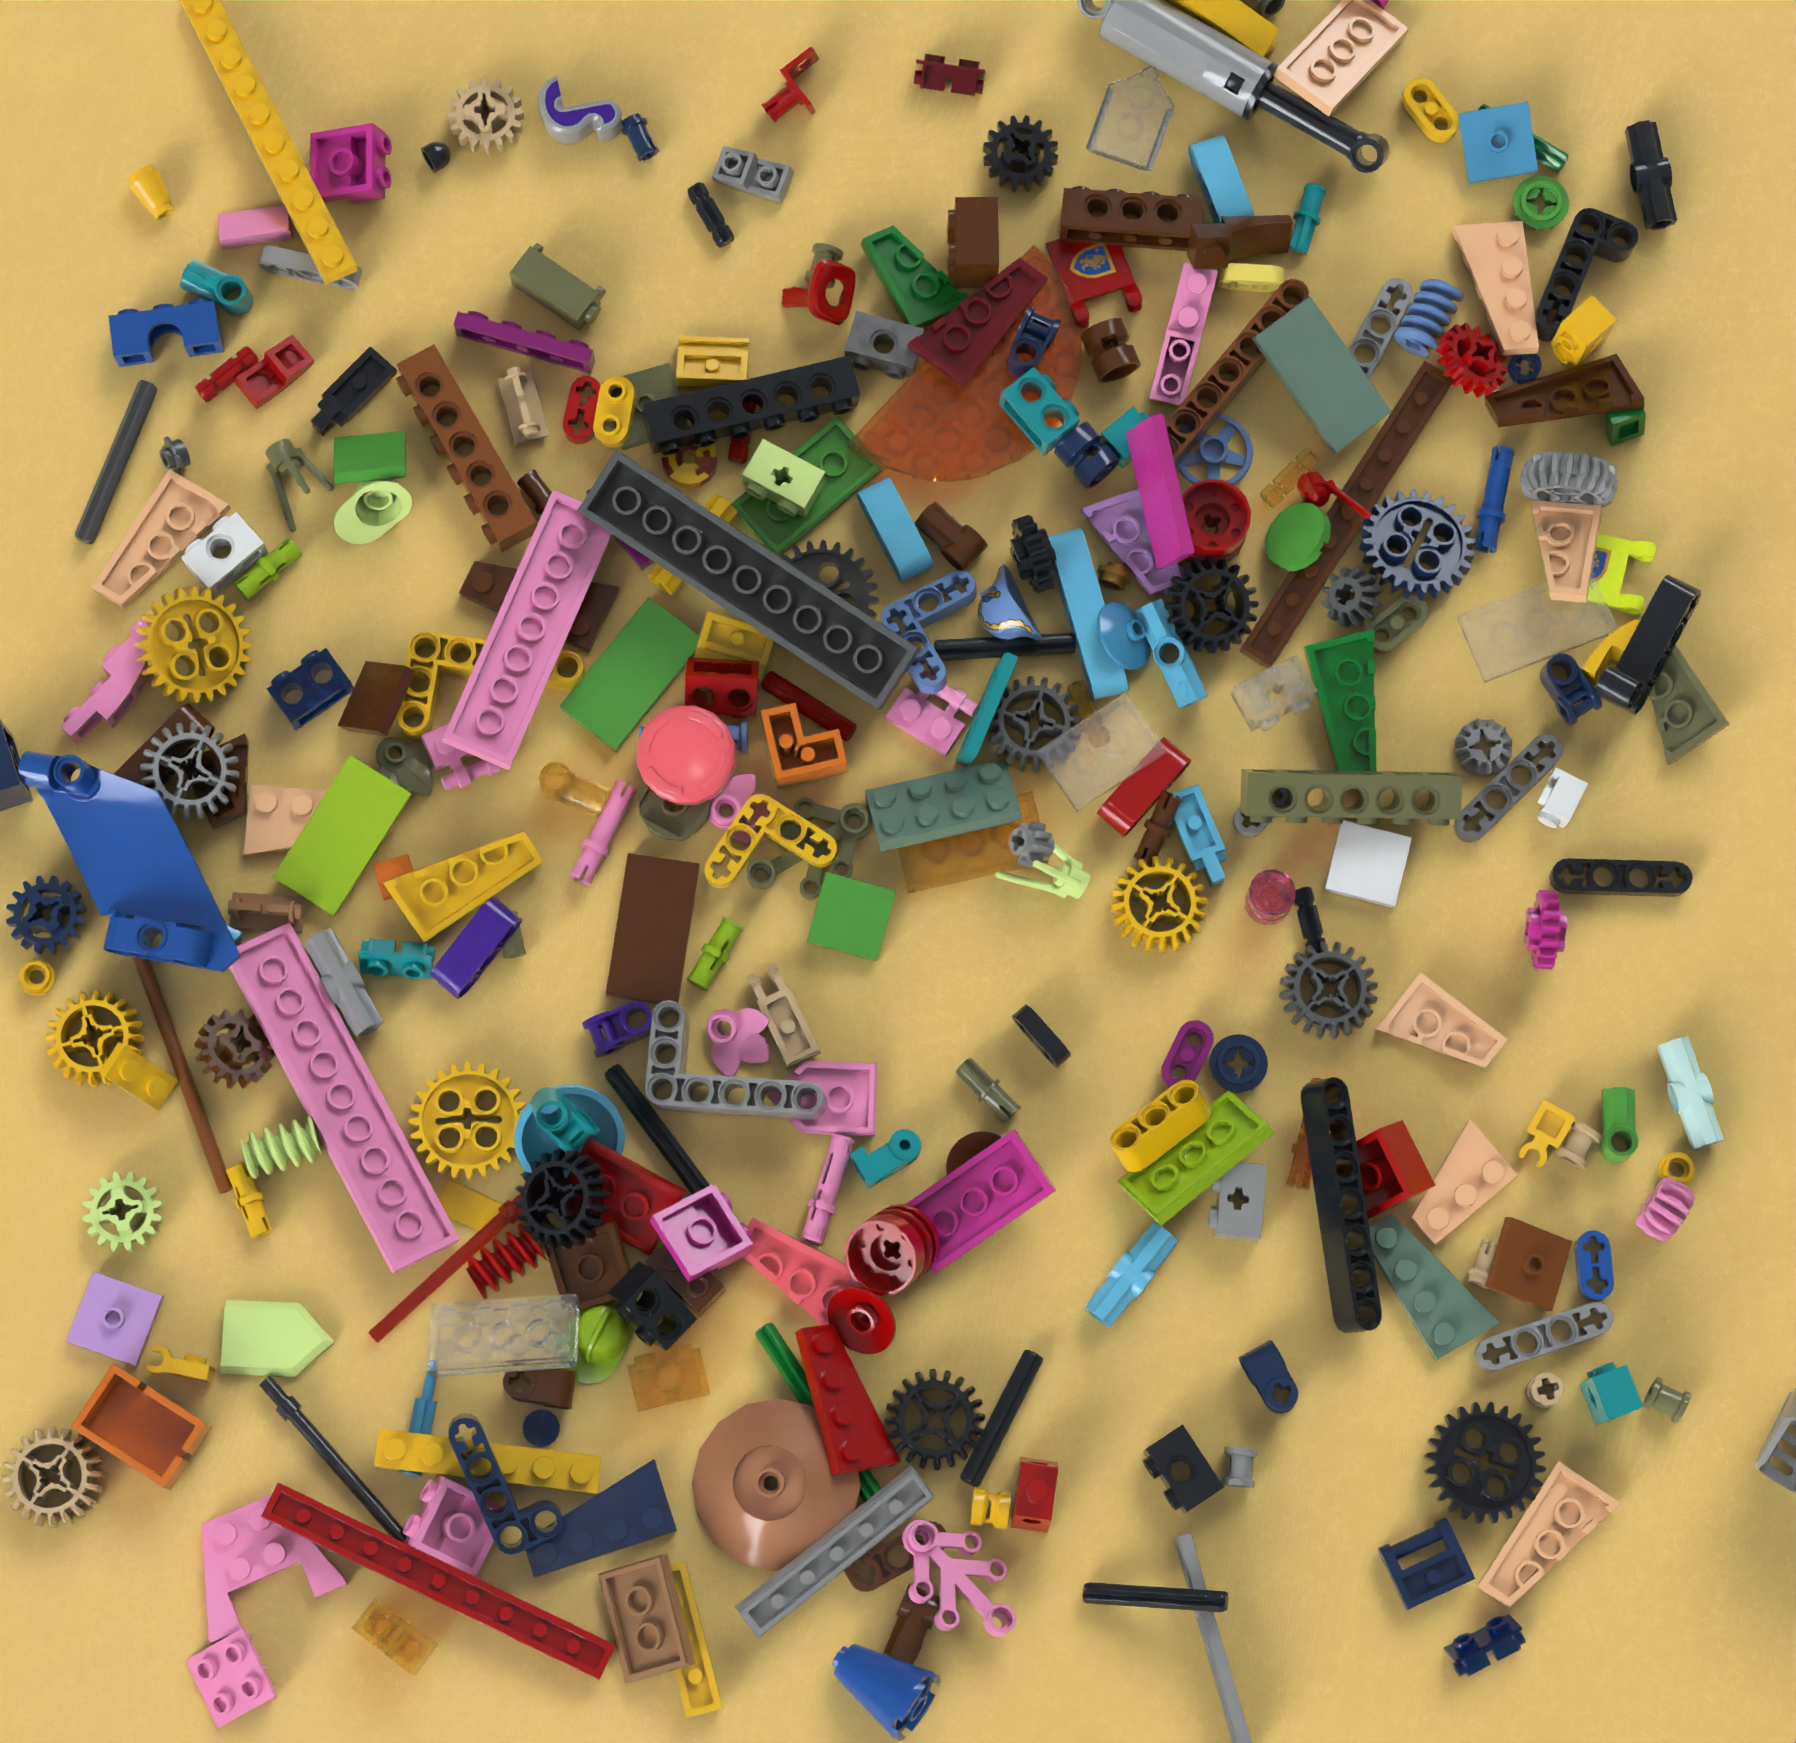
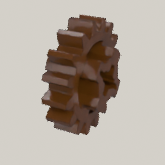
M225 1009L219 1017L215 1014L212 1015L207 1024H204L198 1031L201 1037L196 1040L194 1047L202 1049V1051L195 1058L196 1061L206 1062L207 1065L202 1070L204 1074L211 1071L215 1073L214 1083L217 1084L222 1078L226 1079L227 1088L231 1089L238 1081L243 1089L251 1081L254 1083L259 1082L264 1076L263 1073L266 1074L272 1067L269 1061L276 1054L273 1049L268 1048L270 1043L263 1034L261 1026L258 1027L255 1024L256 1017L254 1014L249 1019H245L243 1010L239 1009L232 1017L230 1011ZM228 1029L227 1034L220 1033L219 1036H215L220 1030ZM251 1062H255L253 1066L242 1069L244 1064L249 1065Z

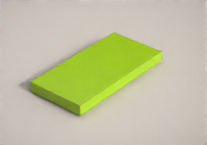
M349 755L273 875V878L326 912L336 916L413 793L353 755Z
M1230 1090L1209 1106L1211 1114L1203 1125L1145 1169L1137 1172L1129 1171L1117 1181L1120 1187L1160 1226L1274 1134L1271 1127Z

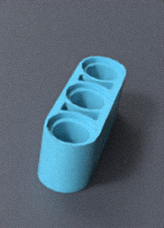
M1224 135L1189 145L1190 160L1213 222L1221 223L1222 216H1254L1251 203Z
M889 477L856 493L859 504L901 583L934 567L930 553Z

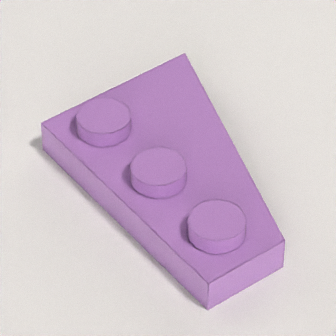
M1139 489L1081 508L1080 513L1122 564L1128 568V571L1150 598L1164 593L1165 589H1176L1171 583L1170 578L1172 576L1182 578L1178 563L1168 569L1157 570Z

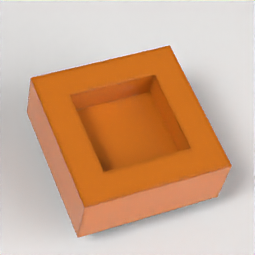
M408 854L373 864L384 901L392 899V896L382 882L413 871Z

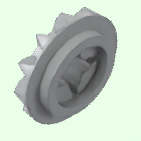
M1477 718L1464 725L1459 731L1455 741V753L1460 764L1469 772L1477 775H1491L1502 770L1512 756V739H1510L1506 727L1495 723L1493 719L1480 720ZM1481 733L1487 743H1497L1494 747L1490 748L1488 760L1482 750L1470 749L1480 742Z

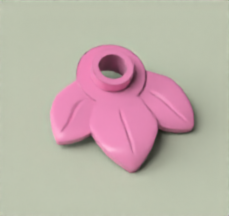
M754 774L735 776L726 786L724 793L717 795L710 801L709 819L716 827L728 829L751 796L765 794L755 791L756 779ZM765 803L760 807L755 805L751 807L754 810V817L750 823L745 819L741 821V823L750 826L756 834L761 830L755 828V823L759 817L765 816L767 818L769 816L767 804ZM728 806L732 808L733 813L730 817L725 818L719 814L720 809ZM736 832L732 835L736 841L744 844L751 843L750 836L745 832ZM766 835L764 836V838L762 839V841H761L760 843H763V842L766 841Z
M745 1008L736 1013L723 1009L714 1012L709 1017L706 1030L709 1038L713 1041L711 1058L724 1075L734 1077L741 1061L748 1063H764L769 1061V1045L760 1032L767 1027L770 1020L762 1012L752 1008ZM723 1021H727L731 1025V1031L728 1034H724L720 1029Z

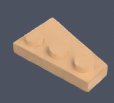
M1531 500V509L1551 600L1587 603L1602 517V506Z
M1421 972L1376 1028L1380 1032L1484 1069L1508 1040Z

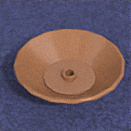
M780 1398L746 1404L718 1422L699 1449L692 1480L697 1516L713 1543L741 1564L771 1571L781 1570L855 1511L861 1488L859 1472L832 1476L815 1408L811 1405ZM774 1476L778 1480V1486L770 1491L766 1487V1480Z

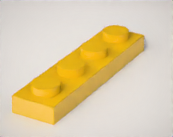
M683 1561L670 1566L695 1665L677 1669L674 1672L686 1718H691L723 1709L687 1565Z

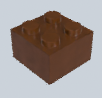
M955 197L954 210H948V277H955L956 289L983 288L989 280L998 274V197Z

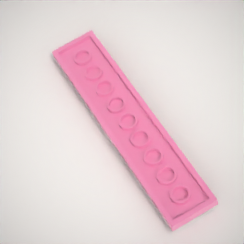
M289 922L237 946L241 957L229 968L306 1113L313 1119L316 1131L392 1274L458 1243L460 1240L291 923Z

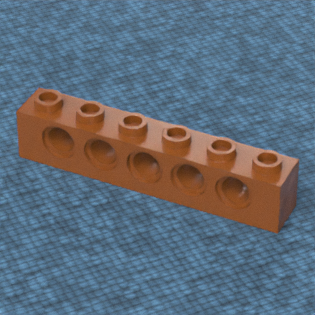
M435 344L398 363L400 376L396 378L400 389L405 397L413 396L417 403V406L413 407L415 415L422 426L429 424L434 433L429 438L438 455L446 454L451 465L447 466V470L456 486L462 483L468 492L464 499L473 515L480 513L485 524L481 526V529L489 544L497 543L501 552L533 536L537 527V521ZM436 385L440 388L439 392L434 396L422 394L427 386ZM451 414L457 417L455 423L450 426H443L439 423L440 419L445 415ZM463 444H470L474 447L473 451L465 456L457 454L456 450ZM485 473L491 476L490 481L485 485L473 483V479L478 474ZM497 503H504L508 506L507 511L502 515H494L490 513V509Z

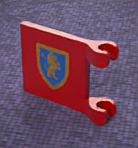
M1060 239L1046 243L1047 251L1067 300L1075 328L1082 329L1089 326V312L1084 303L1085 301L1122 290L1129 312L1142 309L1141 303L1143 298L1134 281L1121 245L1059 241Z

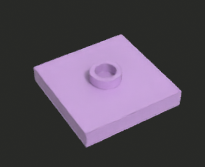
M93 1272L66 1342L137 1367L164 1297Z

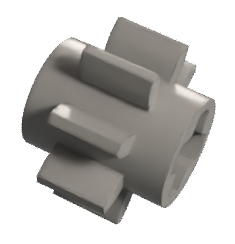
M1031 821L1030 824L1020 823V827L1012 832L1009 839V848L1012 855L1019 856L1018 864L1032 867L1035 860L1043 863V861L1050 858L1054 850V839L1052 833L1045 832L1046 824Z

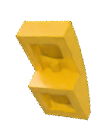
M1634 619L1615 630L1589 656L1582 667V672L1594 687L1610 659L1619 662L1640 622L1639 620Z

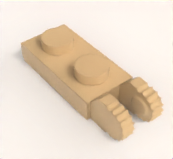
M774 963L767 968L769 977L775 984L778 992L766 997L762 984L754 973L747 976V979L758 1000L756 1004L760 1012L770 1020L767 1027L788 1069L820 1054V1049L790 987H786Z

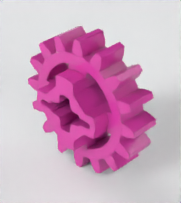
M1538 890L1534 908L1528 907L1526 911L1524 943H1526V950H1532L1531 959H1533V967L1535 969L1552 970L1555 966L1557 952H1563L1565 949L1567 916L1564 915V909H1559L1560 900H1558V893L1556 891Z

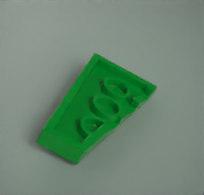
M1374 629L1304 647L1336 771H1377L1374 713L1376 710L1374 696Z

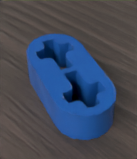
M1591 1230L1578 1237L1575 1242L1574 1252L1579 1291L1585 1299L1597 1302L1611 1294L1614 1287L1609 1240L1603 1233ZM1589 1238H1593L1594 1243L1601 1245L1602 1248L1595 1254L1596 1263H1592L1590 1251L1583 1250V1245L1589 1243ZM1592 1269L1597 1270L1598 1280L1605 1282V1287L1599 1289V1294H1595L1594 1288L1587 1287V1282L1593 1279Z

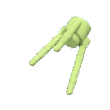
M1055 842L1053 852L1068 865L1062 864L1057 870L1035 860L1033 866L1053 876V883L1056 885L997 871L995 874L997 878L1051 892L1064 899L1067 895L1079 899L1090 881V874L1081 870L1083 863L1072 858Z

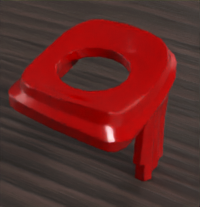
M828 259L819 260L813 267L809 289L794 286L792 288H784L782 290L783 301L781 304L785 308H809L814 317L828 323L841 325L850 313L856 274L852 268ZM833 279H838L843 285L839 303L836 306L830 305L826 299V287Z

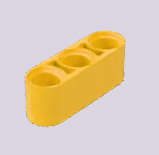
M1192 1080L1179 1081L1117 1127L1110 1136V1144L1127 1171H1141L1203 1125L1209 1119L1211 1109L1196 1082Z

